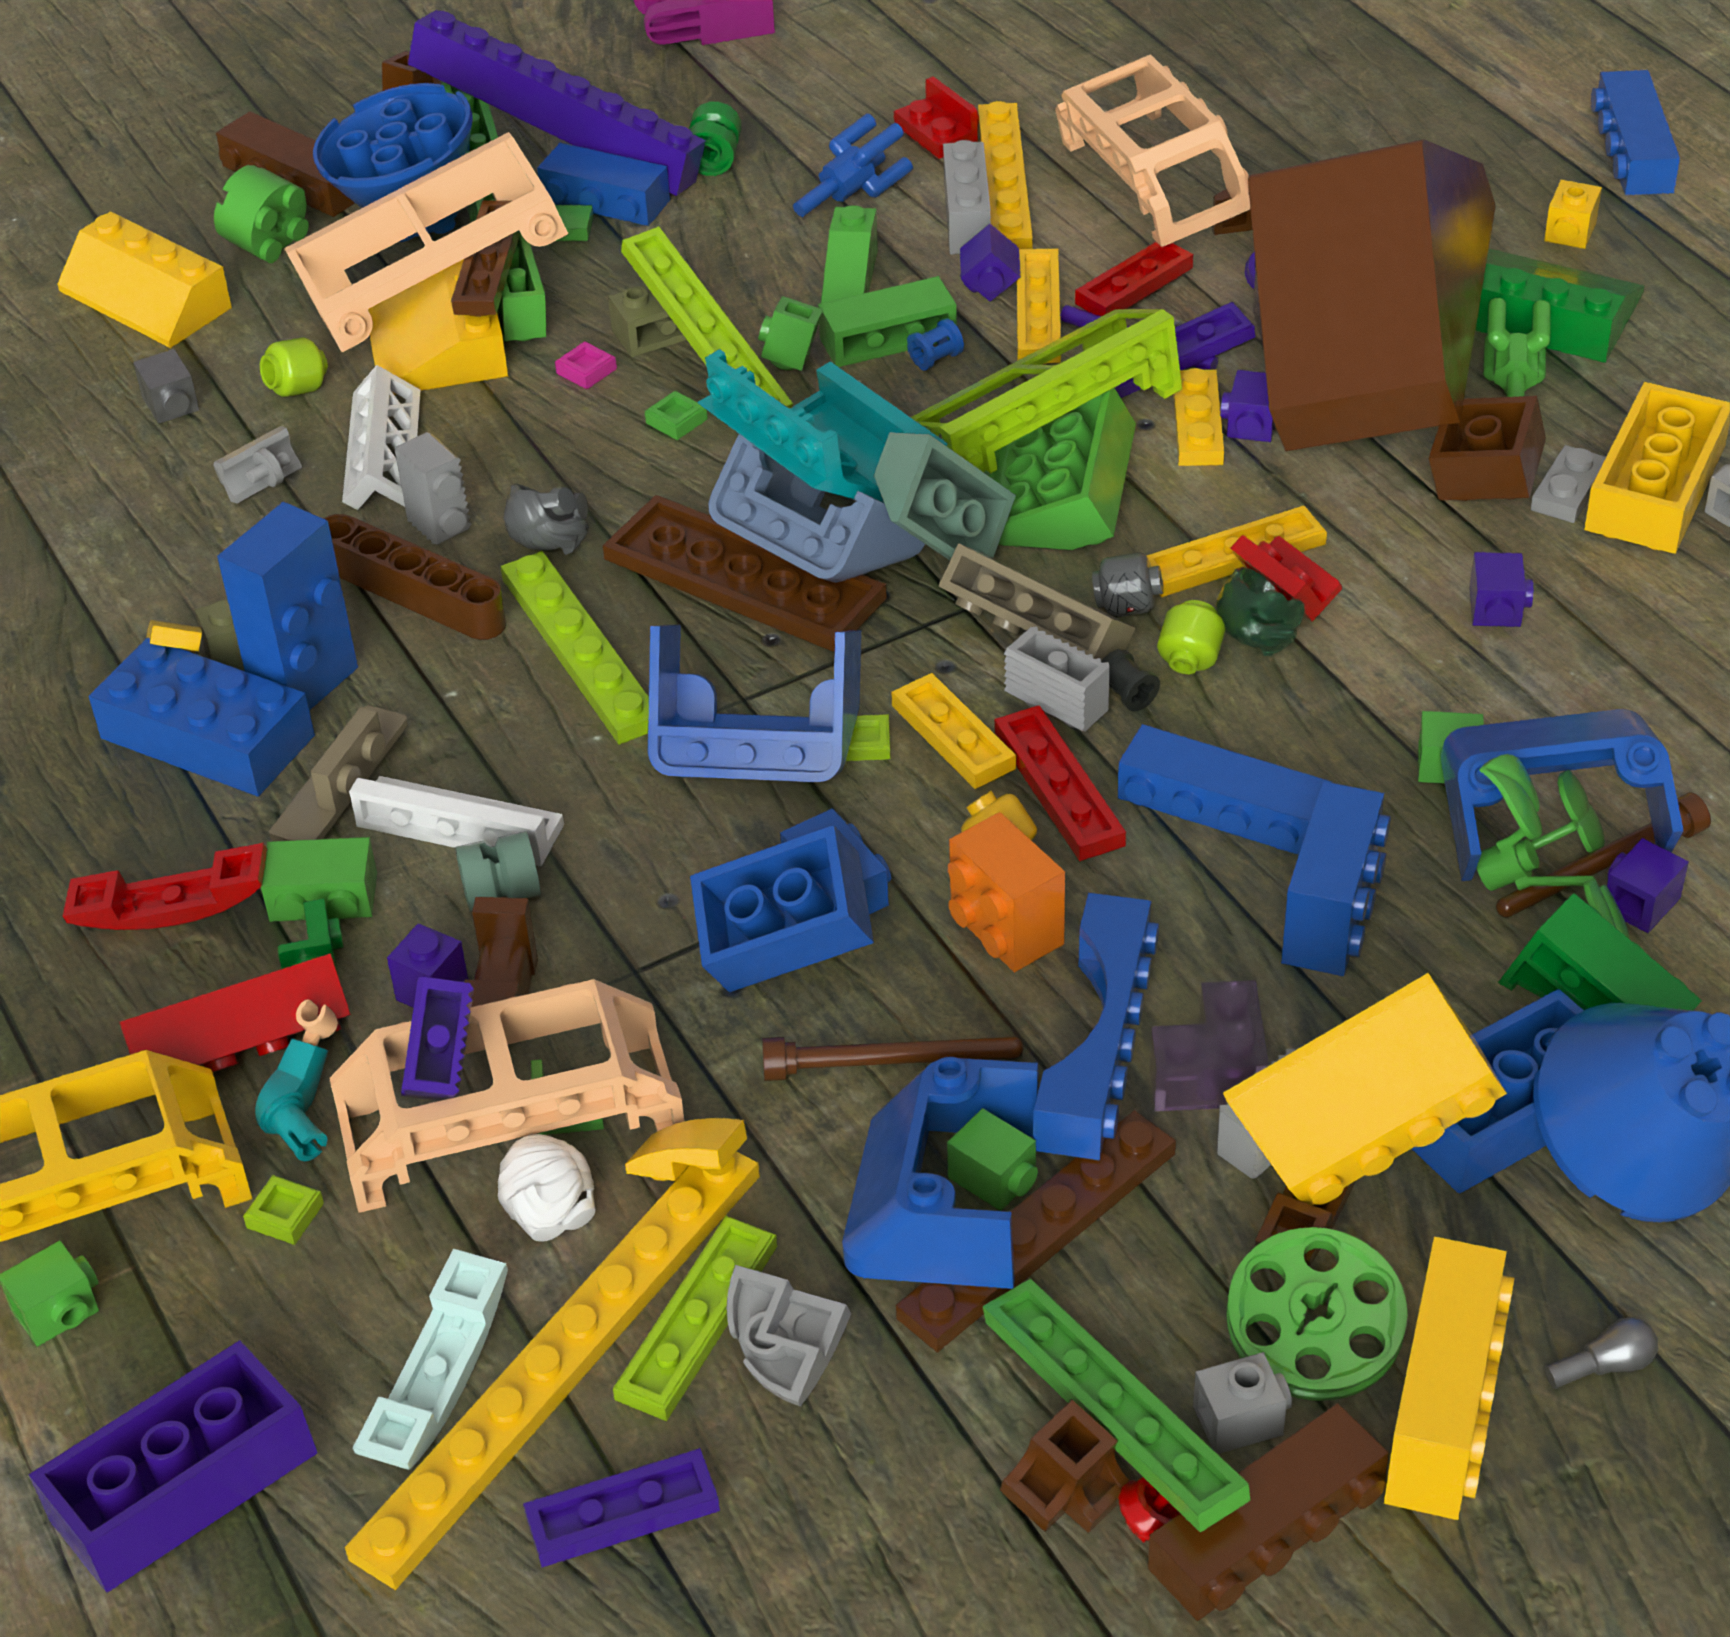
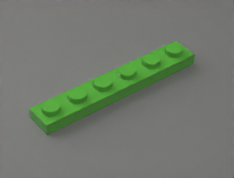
M1032 1279L1025 1281L983 1306L986 1324L1067 1403L1073 1400L1116 1438L1118 1443L1115 1450L1199 1532H1202L1251 1501L1249 1483Z

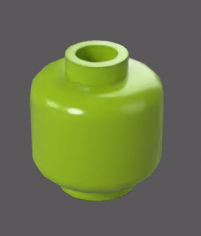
M305 337L270 344L265 351V355L260 360V374L264 384L281 397L318 390L328 368L327 359L323 351L318 349L313 341Z
M1188 600L1173 606L1166 613L1158 639L1157 649L1160 656L1169 664L1171 669L1181 674H1193L1196 671L1209 669L1217 661L1226 627L1223 619L1217 614L1213 606L1203 601Z

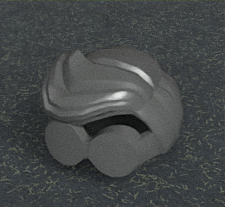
M516 483L511 485V492L507 496L503 516L505 528L510 538L525 548L543 551L562 548L564 555H568L580 545L589 529V525L585 521L588 515V505L583 493H574L573 495L572 491L567 487H554L549 493H540L524 485Z

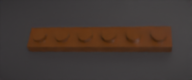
M1134 1110L1117 1124L1114 1139H1104L1100 1160L1076 1157L1010 1212L1012 1214L1014 1288L1175 1155L1176 1140ZM923 1282L896 1304V1319L938 1353L984 1314V1305L1012 1289Z

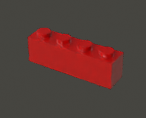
M330 953L120 1021L119 1024L129 1055L148 1050L196 1065L203 1064L204 1067L210 1068L212 1072L238 1064L235 1056L236 1053L256 1047L260 1057L287 1048L289 1045L287 1036L305 1031L296 1020V1011L299 1005L307 999L311 1000L318 1007V1016L324 1004L334 1012L338 1021L335 1031L342 1029L339 1019L351 1014Z

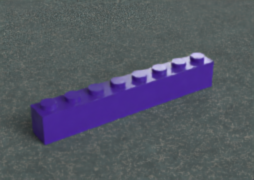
M435 10L415 22L408 65L571 145L667 166L669 193L673 195H679L696 182L706 140L692 134L688 128L673 125L659 118L651 110L640 109L624 101L618 94L605 92L591 85L583 77L572 76L556 68L550 61L537 59L523 52L517 45L504 43L490 36L482 28L471 27L455 19L454 15L449 12Z

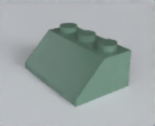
M890 432L874 473L890 520L949 560H951L958 543L993 558L1016 495L933 436L928 434Z

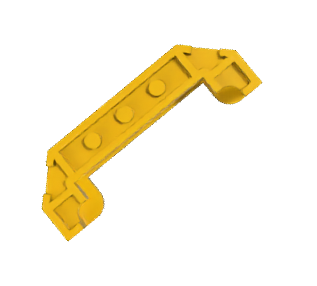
M144 1050L0 1095V1143L36 1132L44 1160V1166L40 1171L0 1184V1242L185 1182L188 1183L192 1199L203 1196L200 1185L212 1184L217 1186L225 1208L252 1199L238 1149L235 1146L210 1068ZM156 1095L164 1121V1128L161 1132L80 1159L69 1158L61 1134L60 1124ZM215 1115L224 1144L193 1135L187 1130L184 1122Z

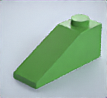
M855 205L835 207L829 230L821 303L869 292L878 252L876 209L862 208Z

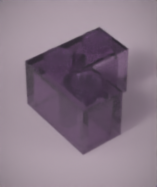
M1256 980L1202 982L1199 1024L1152 1026L1150 1076L1155 1111L1219 1109L1220 1105H1227L1223 1095L1225 1091L1263 1070L1264 1067L1269 1066Z

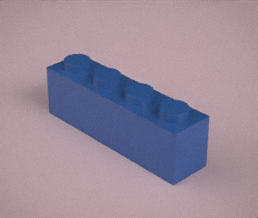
M1649 70L1600 72L1599 86L1592 90L1591 108L1599 116V133L1605 134L1606 154L1613 158L1614 178L1620 179L1625 195L1674 193L1680 157Z
M1142 724L1119 761L1118 799L1299 855L1322 781L1332 783V781Z

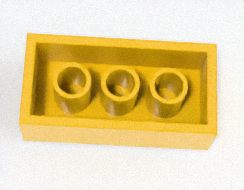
M1644 382L1591 486L1584 530L1601 534L1607 538H1616L1647 546L1653 550H1662L1676 554L1725 448L1730 425V402Z
M1434 1236L1394 1432L1384 1504L1458 1520L1462 1496L1475 1499L1515 1279L1514 1277L1503 1275L1507 1251Z

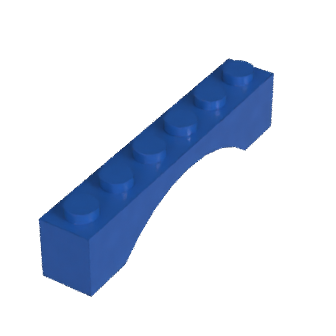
M1088 893L1080 924L1078 967L1092 982L1101 1000L1103 1011L1097 1025L1086 1040L1065 1059L1043 1071L1033 1115V1139L1036 1140V1151L1100 1160L1104 1139L1115 1138L1119 1105L1112 1103L1113 1099H1124L1128 1069L1125 1066H1121L1122 1061L1132 1062L1136 1030L1129 1028L1130 1024L1140 1025L1144 993H1139L1138 989H1148L1152 958L1145 956L1146 954L1155 955L1158 944L1159 923L1150 922V900Z

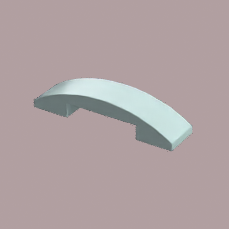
M457 1249L452 1250L429 1296L433 1310L388 1399L378 1396L353 1446L355 1454L410 1470L428 1450L448 1420L476 1365L504 1287L508 1271L506 1263Z

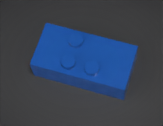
M282 502L217 555L245 672L305 692L310 711L358 668L329 523L323 518Z
M1560 989L1472 1034L1507 1094L1495 1100L1493 1107L1484 1114L1473 1118L1466 1117L1446 1128L1443 1135L1435 1142L1427 1146H1415L1412 1148L1458 1194L1546 1146L1535 1113L1533 1098L1535 1073L1541 1068L1547 1049L1546 1043L1565 1022L1584 1011Z

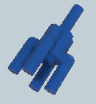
M867 113L834 137L829 143V148L836 158L823 166V170L819 173L821 183L793 204L796 214L804 217L830 196L837 201L843 202L860 188H863L870 197H878L913 170L911 161L906 157H902L879 176L875 174V168L886 160L883 151L904 136L901 126L893 123L861 148L851 146L876 127L874 117Z

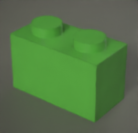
M370 837L267 842V855L261 890L269 922L306 920L303 902L323 898L329 919L337 917L340 919L372 917L377 869Z

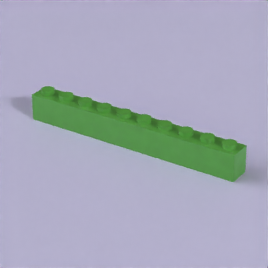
M441 81V85H444L446 92L455 95L456 92H461L467 98L471 107L473 118L469 152L498 138L488 103ZM492 193L467 206L471 222L477 219L482 201H495ZM521 233L497 311L504 341H528L532 338L546 337L545 292L531 245L522 237Z

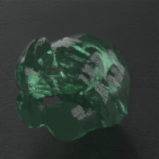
M1245 567L1235 569L1232 576L1222 587L1216 601V611L1223 619L1226 633L1241 644L1260 648L1263 651V656H1272L1294 642L1297 636L1295 628L1302 622L1305 613V606L1302 601L1295 598L1288 601L1283 594L1275 591L1274 585L1264 576Z

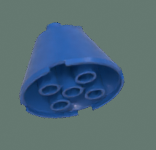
M421 83L391 88L353 104L355 112L339 124L337 119L331 120L315 142L313 159L319 173L360 208H363L469 153L473 118L472 110L467 98L461 92H456V95L446 92L444 85ZM460 210L425 229L428 233L434 232L436 234H443L452 230L456 225L454 218ZM416 232L399 242L408 241L415 236H419V234Z
M1608 1003L1594 1006L1578 1013L1555 1031L1546 1043L1547 1049L1541 1068L1535 1073L1533 1098L1539 1129L1550 1154L1568 1179L1589 1198L1597 1195L1609 1204L1621 1209L1620 1215L1645 1222H1671L1687 1218L1710 1206L1724 1194L1730 1186L1729 1015L1722 1012L1709 1014L1700 1011L1640 1004Z

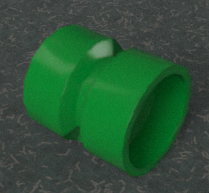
M710 101L701 104L694 110L689 130H691L692 134L706 140L698 173L705 176H717L725 173L733 163L742 125L738 113L731 106L722 102Z

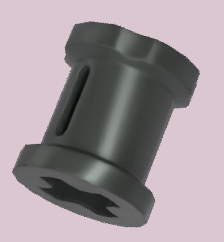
M1116 649L1102 660L1101 663L1109 662V688L1122 697L1121 701L1128 710L1140 711L1147 707L1157 696L1160 689L1158 676L1151 671H1143L1134 663L1133 655L1129 651Z

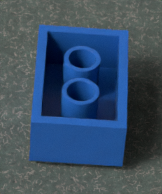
M1322 781L1287 891L1281 964L1344 977L1350 956L1360 957L1365 936V926H1361L1359 923L1364 919H1371L1376 889H1372L1370 886L1371 883H1381L1387 853L1378 851V846L1385 847L1391 822V816L1382 815L1384 793Z
M834 825L690 875L702 967L728 992L874 943L859 853Z

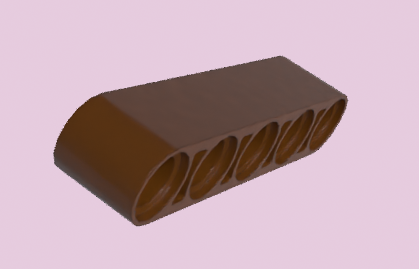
M333 514L323 518L329 523L339 577L474 639L488 640L495 638L505 630L506 618L501 587L493 578L352 516Z

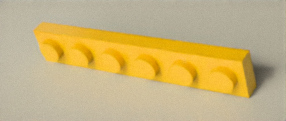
M995 101L990 104L978 105L980 142H984L991 224L1019 249H1033L1017 103Z

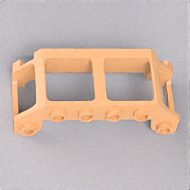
M1151 54L1062 92L1061 97L1064 102L1058 104L1055 111L1063 144L1071 152L1085 146V140L1137 194L1141 213L1143 215L1151 213L1153 216L1155 230L1152 231V236L1161 247L1251 209L1248 193L1249 174L1238 160L1228 138L1227 128L1220 115H1214L1207 108L1202 98L1197 99L1190 92L1185 82H1179L1172 75L1169 67L1166 65L1162 66ZM1135 74L1137 96L1128 103L1104 112L1087 95ZM1166 107L1190 131L1151 148L1142 149L1119 126L1143 115H1146L1150 120L1158 119L1162 114L1161 108ZM1211 150L1220 159L1223 179L1232 199L1178 222H1173L1170 206L1156 178L1157 174L1166 168Z
M595 979L471 1007L468 1021V1036L465 1043L466 1049L463 1055L482 1050L486 1051L493 1079V1085L487 1090L412 1108L399 1107L396 1102L390 1072L405 1069L412 1021L375 1029L330 1077L358 1213L386 1207L382 1185L388 1177L394 1174L398 1175L400 1185L409 1183L407 1164L622 1113L626 1115L630 1130L640 1128L639 1116L652 1118L656 1132L673 1124L684 1122L682 1098L677 1083L672 1081L658 1037L652 1003ZM600 1023L604 1043L611 1054L608 1061L531 1080H520L515 1075L508 1044ZM650 1048L658 1075L635 1065L629 1053ZM379 1110L380 1123L377 1129L356 1150L349 1119Z

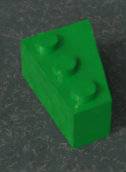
M1575 893L1537 930L1498 981V984L1511 991L1519 985L1541 998L1560 989L1583 1010L1608 1003H1630L1693 1011L1702 1001L1680 979L1670 974L1646 954L1637 943L1627 938L1603 918L1595 908L1589 906Z

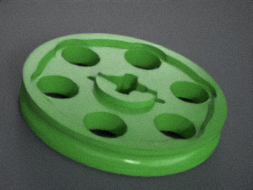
M1308 1227L1284 1231L1269 1237L1259 1243L1244 1257L1237 1267L1230 1284L1226 1319L1231 1342L1240 1359L1264 1352L1273 1373H1281L1284 1376L1291 1396L1317 1401L1336 1400L1366 1390L1380 1380L1391 1368L1401 1350L1406 1331L1407 1302L1397 1274L1378 1251L1347 1233L1327 1228ZM1322 1248L1335 1256L1337 1265L1329 1271L1319 1272L1307 1265L1304 1256L1312 1249ZM1263 1268L1272 1269L1282 1276L1284 1284L1276 1291L1264 1292L1257 1289L1250 1278L1257 1270ZM1361 1281H1375L1385 1289L1387 1296L1378 1304H1366L1355 1296L1353 1288ZM1331 1293L1326 1318L1322 1316L1317 1317L1314 1321H1310L1303 1331L1307 1308L1314 1310L1319 1304L1323 1305ZM1254 1322H1268L1278 1330L1280 1337L1271 1345L1261 1346L1253 1343L1247 1337L1246 1329ZM1370 1334L1381 1342L1383 1352L1374 1358H1362L1352 1351L1349 1342L1356 1335ZM1313 1354L1326 1361L1329 1366V1372L1325 1377L1311 1380L1303 1377L1298 1372L1295 1362L1302 1356Z

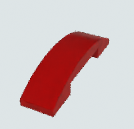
M263 842L216 851L212 868L127 884L119 870L70 879L63 918L66 923L84 927L141 930L175 926L210 917L239 904L262 887L267 848Z

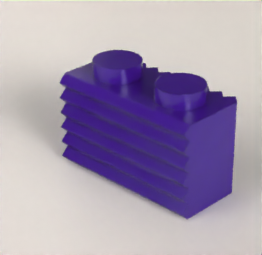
M418 977L401 1096L435 1101L459 1096L460 1090L458 1087H460V1076L463 1070L461 1065H463L465 1057L463 1054L466 1049L468 1021L471 1014L470 1009L474 988L470 983Z

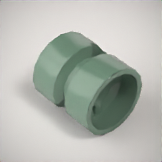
M526 831L498 837L495 846L489 847L484 841L455 847L461 881L470 912L473 910L475 897L507 896L508 898L531 899L541 896L536 864Z

